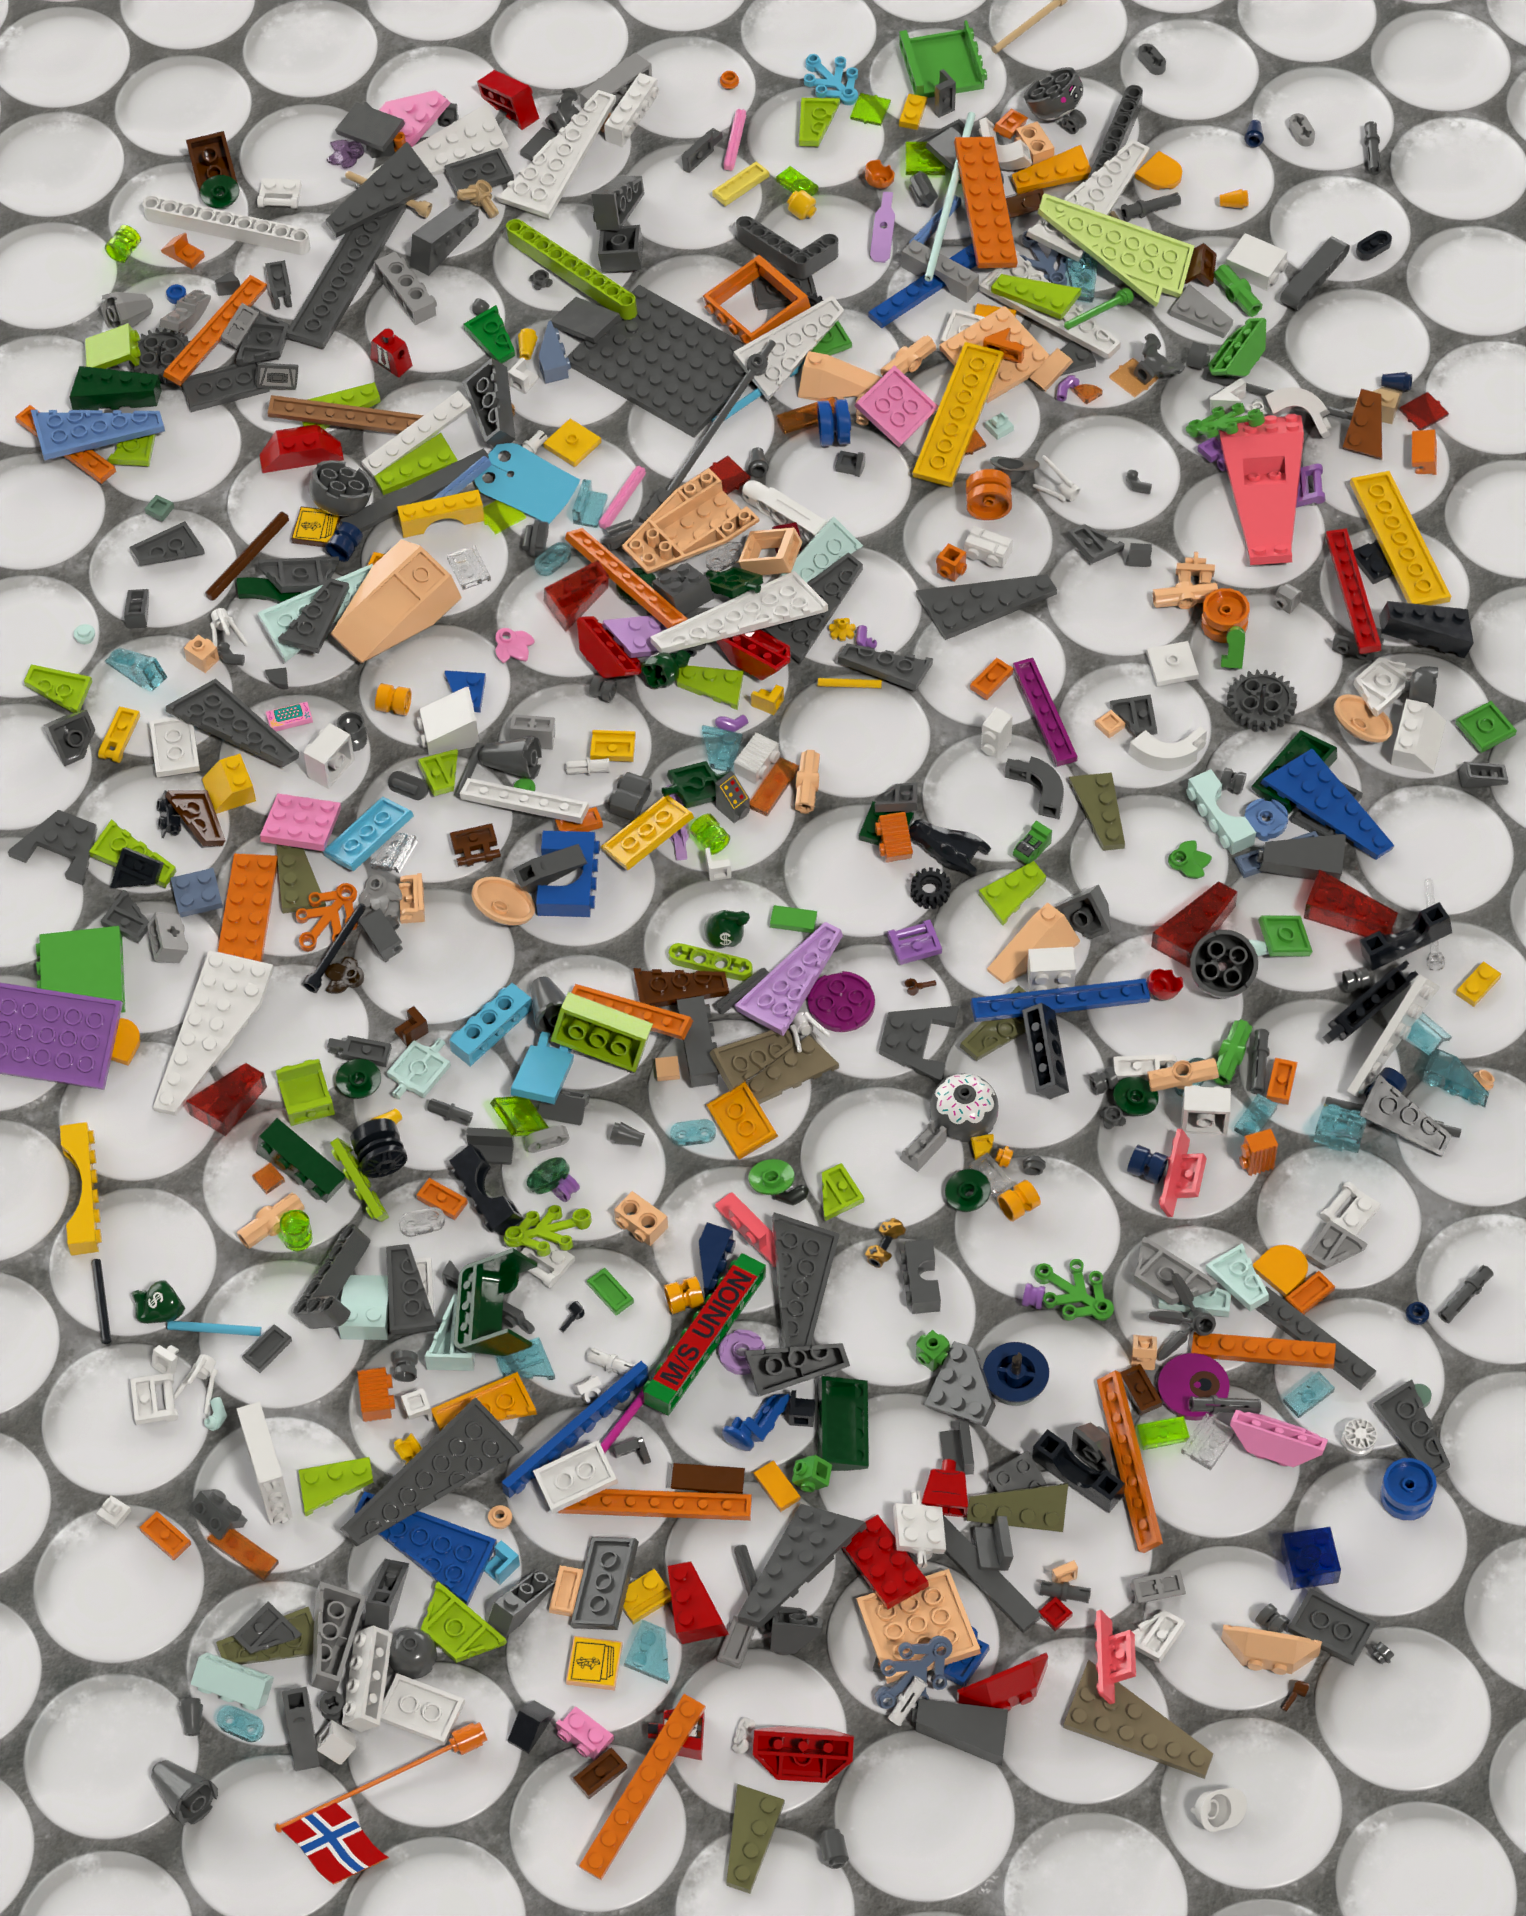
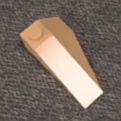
M1046 903L1010 941L987 968V971L1001 983H1007L1027 973L1028 949L1074 948L1080 943V939L1065 915L1051 904Z

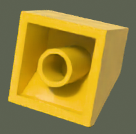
M241 754L219 760L202 778L205 790H208L216 814L256 801L254 788Z

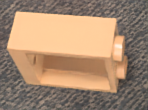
M795 528L750 531L742 554L739 557V565L744 570L760 575L791 573L802 545V540ZM779 548L776 557L758 558L761 549Z

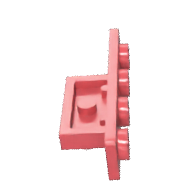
M1182 1128L1177 1129L1172 1141L1173 1149L1168 1159V1171L1164 1177L1163 1193L1159 1199L1160 1208L1168 1217H1173L1177 1198L1199 1196L1207 1160L1204 1153L1187 1154L1190 1139Z
M729 1193L717 1202L715 1208L729 1221L730 1225L735 1230H738L745 1240L773 1267H776L773 1232L734 1193Z
M1102 1610L1096 1611V1621L1094 1623L1097 1632L1095 1648L1098 1654V1662L1096 1663L1098 1683L1096 1687L1099 1696L1111 1705L1115 1703L1114 1683L1136 1676L1135 1634L1131 1630H1127L1113 1635L1112 1620Z

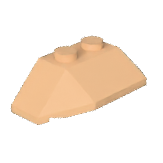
M1223 1625L1221 1637L1222 1641L1242 1666H1247L1249 1669L1256 1671L1262 1669L1271 1670L1279 1675L1292 1674L1318 1657L1322 1641L1311 1640L1305 1637L1248 1627H1232L1231 1625Z

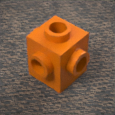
M948 543L936 558L937 573L955 582L967 569L966 552Z

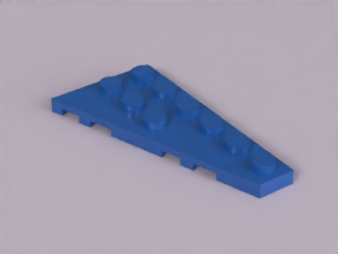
M1310 749L1262 779L1261 784L1266 787L1270 786L1278 792L1279 796L1288 798L1296 804L1297 808L1324 826L1327 824L1336 830V834L1346 835V838L1354 842V846L1375 860L1393 849L1394 844L1313 749Z
M364 1491L354 1511L355 1514L374 1494ZM420 1511L379 1533L382 1538L437 1582L439 1581L467 1606L497 1545V1540Z

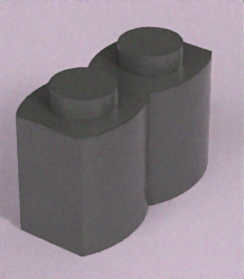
M627 772L624 777H620L615 794L612 793L608 801L611 813L635 820L651 793V779Z

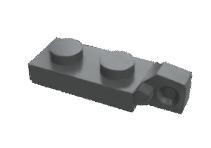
M712 128L681 155L683 170L689 173L714 151V146L723 138L722 132Z
M347 1036V1038H342V1040L329 1038L327 1045L328 1052L336 1054L339 1058L346 1060L366 1059L382 1067L387 1066L392 1050L390 1043Z

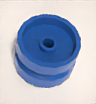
M847 399L835 400L834 413H832L831 404L828 400L817 401L821 446H832L834 432H836V439L840 445L850 444L851 418Z
M1402 1458L1393 1462L1386 1469L1380 1490L1381 1503L1385 1510L1393 1517L1401 1520H1416L1423 1517L1430 1510L1437 1488L1435 1474L1427 1464L1414 1458Z

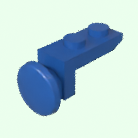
M773 1394L766 1398L754 1419L747 1417L745 1421H742L739 1417H736L731 1424L732 1426H725L723 1428L722 1435L724 1439L739 1450L751 1451L754 1448V1442H763L767 1434L774 1428L776 1420L785 1411L786 1404L791 1396L789 1394Z

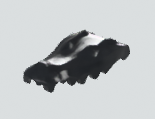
M923 819L915 820L909 829L910 840H915L920 845H923L924 850L931 857L935 856L938 863H942L946 868L961 871L970 877H974L977 869L970 863L976 852L979 850L982 854L988 855L991 847L975 834L938 827Z

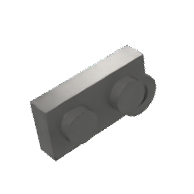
M503 1301L502 1321L510 1328L519 1325L523 1331L532 1334L535 1328L532 1323L526 1320L523 1311Z

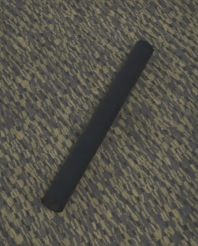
M100 1259L92 1260L101 1338L103 1344L111 1343L102 1264Z

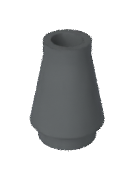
M756 447L751 451L748 470L754 477H762L767 473L769 466L763 449Z
M615 1122L610 1140L615 1141V1144L642 1146L645 1133L639 1132L623 1122Z
M199 1698L181 1700L179 1711L185 1729V1736L200 1735L203 1711L201 1700Z

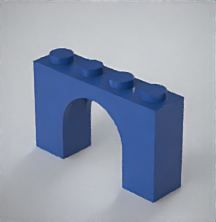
M543 831L542 856L579 844L588 864L580 867L583 872L579 879L572 884L565 886L538 885L536 900L538 916L590 917L591 909H595V896H592V891L597 890V877H594V872H598V859H595V855L600 853V841H596L595 832Z

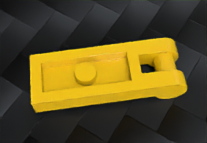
M119 706L99 748L98 758L105 760L110 758L113 762L117 763L122 761L123 752L140 718L139 711ZM111 746L116 747L114 751L109 750Z

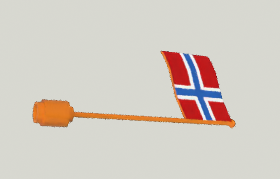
M480 1722L476 1724L470 1723L451 1732L453 1738L449 1739L450 1745L281 1825L277 1823L275 1830L279 1833L283 1831L291 1838L327 1881L333 1885L389 1859V1857L373 1845L355 1819L337 1803L453 1749L454 1753L459 1751L461 1755H464L483 1746V1742L487 1741L486 1734Z

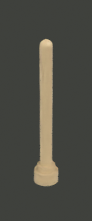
M351 171L345 173L347 179L360 185L367 180ZM410 200L406 203L407 206L414 208L418 215L427 218L431 213L432 203Z

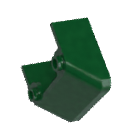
M512 1248L472 1262L462 1268L458 1278L454 1345L464 1352L504 1357L532 1347L531 1341L509 1328L501 1330L504 1295L516 1289L519 1282V1273L536 1268L537 1262Z

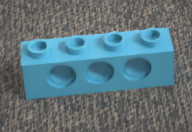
M513 983L507 988L501 989L495 999L487 1002L476 1016H472L462 1029L452 1034L449 1039L451 1052L471 1067L533 1010L532 998Z

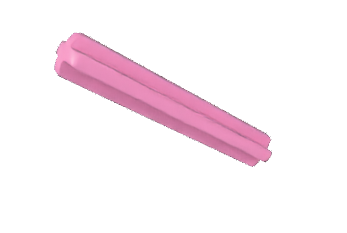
M737 109L723 163L725 170L732 171L735 166L746 119V111L744 109Z
M635 467L598 522L600 528L606 530L607 527L611 526L645 476L646 470L644 467Z

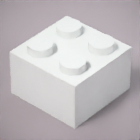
M331 723L318 733L317 738L311 744H308L303 752L308 778L327 789L336 782L355 760L351 735Z
M1073 947L1028 949L1027 979L1029 992L1075 986L1076 966Z
M1198 1085L1185 1086L1181 1116V1128L1187 1134L1227 1135L1230 1119L1231 1088L1220 1086L1211 1088Z

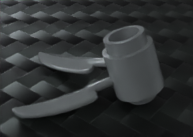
M1178 1273L1172 1275V1282L1181 1302L1184 1305L1188 1304L1191 1309L1187 1318L1183 1317L1181 1312L1152 1311L1149 1314V1318L1153 1321L1174 1325L1187 1322L1190 1328L1185 1332L1178 1331L1167 1341L1158 1353V1360L1160 1361L1166 1359L1183 1345L1188 1339L1187 1336L1193 1330L1199 1335L1206 1336L1212 1333L1216 1326L1215 1318L1207 1310L1201 1307L1195 1308L1192 1303L1194 1296Z

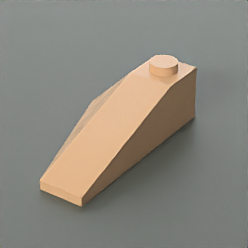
M808 351L802 369L798 397L815 401H825V398L835 397L837 399L852 396L858 398L860 394L867 393L882 377L830 355Z

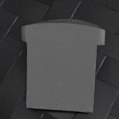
M840 451L836 463V472L860 477L865 466V453L858 452L856 454Z
M1131 543L1126 565L1150 567L1152 563V544Z
M643 1437L619 1444L613 1448L616 1458L639 1451L644 1465L651 1463Z

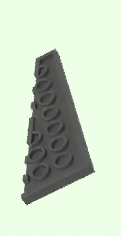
M475 1397L340 1530L357 1547L521 1452L524 1447Z

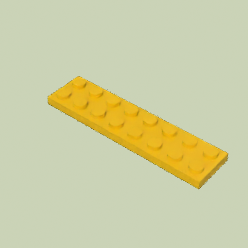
M968 342L964 343L912 472L913 477L948 487L953 486L1003 360L1004 352Z
M1390 471L1351 478V488L1407 603L1437 605L1450 602L1452 596Z

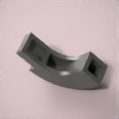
M1032 756L1029 763L1008 758L1005 766V778L1026 782L1035 786L1041 793L1038 815L1060 819L1063 809L1064 788L1056 770L1043 760Z

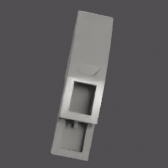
M193 290L177 301L175 310L160 319L159 327L186 334L203 315L211 300V295L204 294L205 292L201 290Z

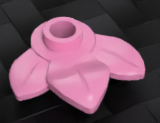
M501 628L495 635V641L498 644L495 653L502 663L507 662L510 657L526 662L529 655L527 646L534 644L535 641L527 632ZM503 635L508 636L509 639H504Z

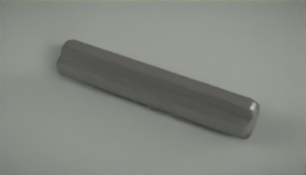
M765 968L758 970L715 1004L716 1010L720 1014L727 1012L764 979L769 972Z

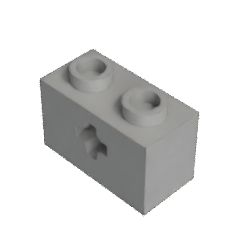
M155 912L147 925L154 960L180 963L188 952V943L184 935L185 928L180 914Z

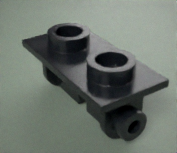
M167 790L164 791L161 799L158 798L156 805L157 811L160 812L158 829H161V838H164L166 833L176 836L181 831L180 816H172L179 814L165 797Z

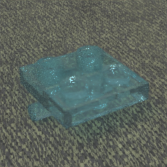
M1324 1104L1316 1126L1313 1142L1328 1145V1148L1338 1151L1344 1149L1359 1153L1360 1143L1368 1120L1358 1116L1360 1113L1358 1110L1351 1111L1343 1109L1338 1105Z

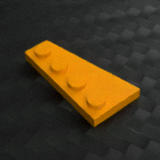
M1078 145L1011 174V180L1016 193L1034 188H1047L1088 179L1091 167L1082 145Z
M518 1372L431 1409L439 1431L475 1397L498 1421L537 1414L536 1408Z

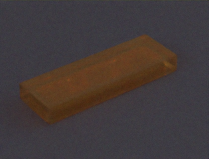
M834 397L821 400H828L831 404L832 413H834ZM817 402L778 414L777 421L783 433L787 434L817 424Z
M780 757L751 799L750 809L768 816L797 774V771H799V765Z
M229 1529L221 1540H218L213 1534L207 1538L208 1543L262 1581L279 1564L275 1557L235 1529Z

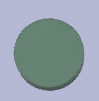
M1414 1384L1424 1408L1427 1407L1431 1401V1390L1424 1384Z

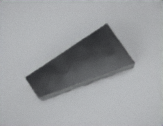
M1387 601L1379 615L1381 633L1405 641L1412 639L1425 647L1432 645L1445 653H1448V651L1458 653L1457 656L1462 658L1466 657L1474 644L1468 609Z

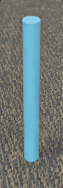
M170 1321L167 1324L168 1330L250 1336H261L262 1327L184 1321Z

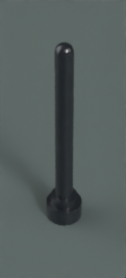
M363 903L358 904L315 972L307 975L303 980L302 985L308 991L317 993L322 986L321 977L366 909Z

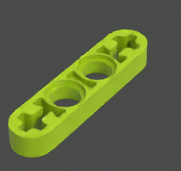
M682 943L673 944L669 948V960L676 966L697 971L725 972L726 978L745 981L753 974L752 963L745 958ZM678 952H682V954H680L679 957L675 956L678 954ZM703 956L706 960L703 963H697L694 961V958ZM718 961H725L727 966L725 968H718L715 964ZM742 967L746 968V970H744L743 972H739V970H741Z

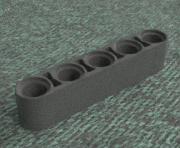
M1331 236L1287 285L1281 294L1280 301L1296 310H1300L1345 259L1350 245Z

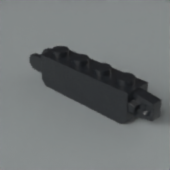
M1407 960L1389 971L1328 1023L1331 1030L1322 1037L1327 1044L1337 1037L1341 1041L1346 1039L1411 984L1410 981L1419 974L1416 971L1411 972L1407 977L1403 974L1402 971L1409 965Z

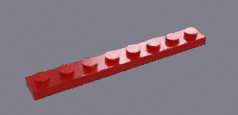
M1347 528L1326 531L1327 543L1359 653L1381 651L1380 639Z

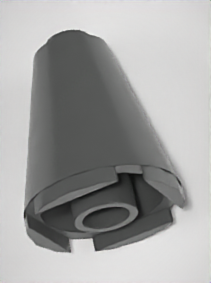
M527 736L485 744L480 750L479 757L485 766L527 779H535L541 768V765L537 763L538 757L542 758V748L538 738Z
M543 976L535 979L531 984L534 1024L540 1034L543 1031L550 1033V1037H552L566 995L549 977Z
M169 1760L158 1762L152 1769L151 1778L181 1824L185 1825L187 1822L191 1825L195 1824L211 1811L213 1806L210 1804L213 1798L217 1800L218 1788L212 1781Z

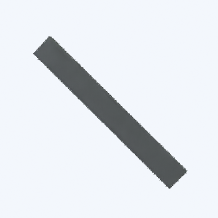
M483 448L366 506L357 514L340 519L341 523H351L363 532L398 515L397 506L426 501L436 496L481 457L486 456L489 459L488 453Z

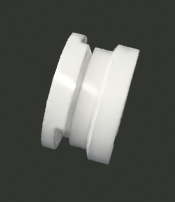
M1353 1419L1344 1428L1341 1439L1342 1446L1351 1455H1367L1374 1448L1377 1440V1430L1366 1419Z

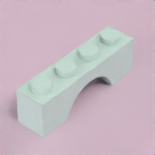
M1210 769L1188 779L1186 793L1188 798L1197 805L1200 815L1202 817L1205 816L1212 832L1217 833L1222 846L1225 849L1227 848L1231 855L1253 846L1255 844L1256 832L1245 816H1230L1219 809L1216 802L1221 797L1222 784Z

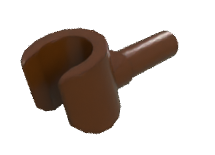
M910 978L905 981L906 987L914 986L907 989L908 994L911 996L916 995L919 989L937 985L936 980L917 983L915 979Z
M1303 1681L1295 1683L1290 1697L1282 1706L1285 1712L1295 1701L1297 1695L1306 1697L1309 1684Z

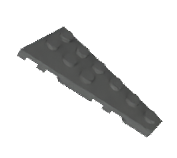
M406 142L326 219V225L337 238L437 188L438 181L409 143Z

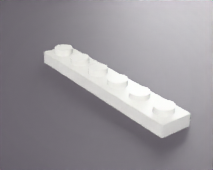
M458 390L362 460V465L375 479L374 476L421 446L469 411L471 404Z
M467 778L460 792L462 800L582 824L589 810L588 802Z

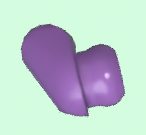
M1068 375L1058 384V401H1066L1068 389L1070 387L1073 389L1076 386L1078 387L1080 381L1078 378H1075V375Z
M864 625L858 626L856 644L875 649L877 641L867 638V627Z
M741 715L735 720L725 716H720L715 720V725L720 730L734 733L749 723L745 715Z

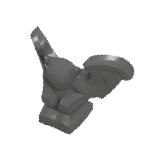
M573 88L562 90L563 94L556 104L558 111L550 114L545 119L549 129L555 133H558L562 127L565 128L571 121V117L579 113L575 105H572V101L578 99V95Z
M1151 333L1145 336L1146 343L1142 352L1145 360L1138 363L1133 373L1144 386L1158 375L1181 374L1184 371L1185 366L1182 363L1175 362L1170 364L1163 355L1158 353L1157 350L1160 349L1161 342L1155 334Z

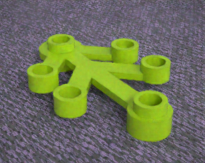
M559 1205L550 1206L547 1214L541 1221L537 1211H530L519 1226L509 1227L505 1231L504 1243L509 1247L523 1245L535 1249L541 1257L550 1254L549 1243L546 1241L539 1242L531 1238L540 1237L559 1244V1248L563 1251L570 1250L573 1247L572 1237L554 1232L572 1227H577L581 1230L587 1229L592 1223L591 1212L585 1208L577 1209L572 1215L573 1218L552 1223L553 1220H559L563 1216ZM530 1226H536L535 1228L528 1230Z

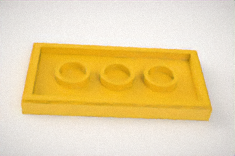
M669 795L662 797L604 843L601 849L626 870H630L690 822L694 816L691 811Z

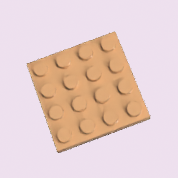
M1003 306L939 345L941 352L955 366L965 342L983 346L985 337L1011 328L1010 341L1025 345L1024 359L1022 363L1007 359L1002 360L987 397V403L1029 379L1050 356L1006 306Z
M949 1569L925 1576L929 1587L888 1610L875 1593L856 1598L880 1665L887 1659L892 1661L920 1660L926 1654H914L911 1659H903L898 1652L899 1646L904 1642L927 1644L935 1636L947 1637L952 1643V1652L945 1659L944 1665L981 1654L979 1644ZM939 1647L937 1652L943 1650L944 1647ZM909 1648L904 1649V1650H903V1653H904V1654L908 1653V1652L910 1651V1649H909ZM934 1662L927 1667V1671L934 1669ZM888 1665L885 1670H890L892 1666ZM908 1671L896 1672L893 1676L887 1677L884 1675L888 1684L898 1681Z

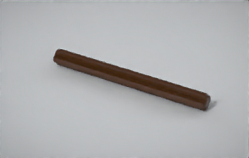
M283 511L279 512L207 589L205 594L208 599L214 601L289 521V516Z

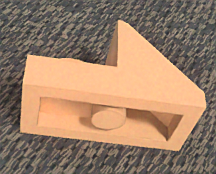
M1133 1335L1131 1367L1141 1364L1144 1370H1154L1157 1357V1337Z

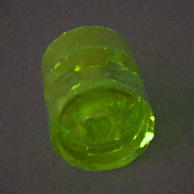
M121 225L114 236L106 243L105 251L113 260L124 263L130 257L132 251L141 243V237L132 227Z
M707 813L700 816L690 827V833L701 843L704 849L710 848L711 855L721 852L729 844L730 835L724 828L720 827V823L712 814Z
M296 1209L284 1213L280 1219V1229L285 1246L291 1251L297 1252L307 1249L313 1240L309 1217L305 1212Z

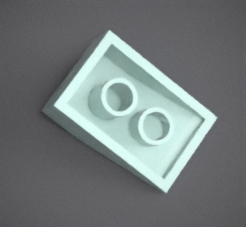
M350 1275L343 1286L341 1303L351 1313L348 1320L338 1327L340 1338L351 1340H388V1276Z

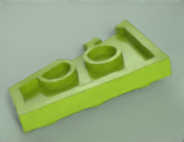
M687 665L686 667L679 668L677 687L697 695L704 694L713 698L715 702L727 703L731 705V708L738 710L744 673L739 670Z

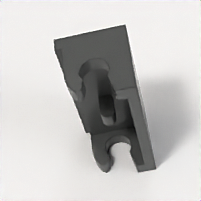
M380 908L359 920L385 963L402 951L401 939Z

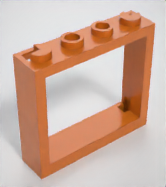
M760 255L703 295L706 311L710 315L714 314L720 324H725L734 336L738 335L744 345L811 308L808 296ZM759 276H762L792 303L751 333L720 305Z

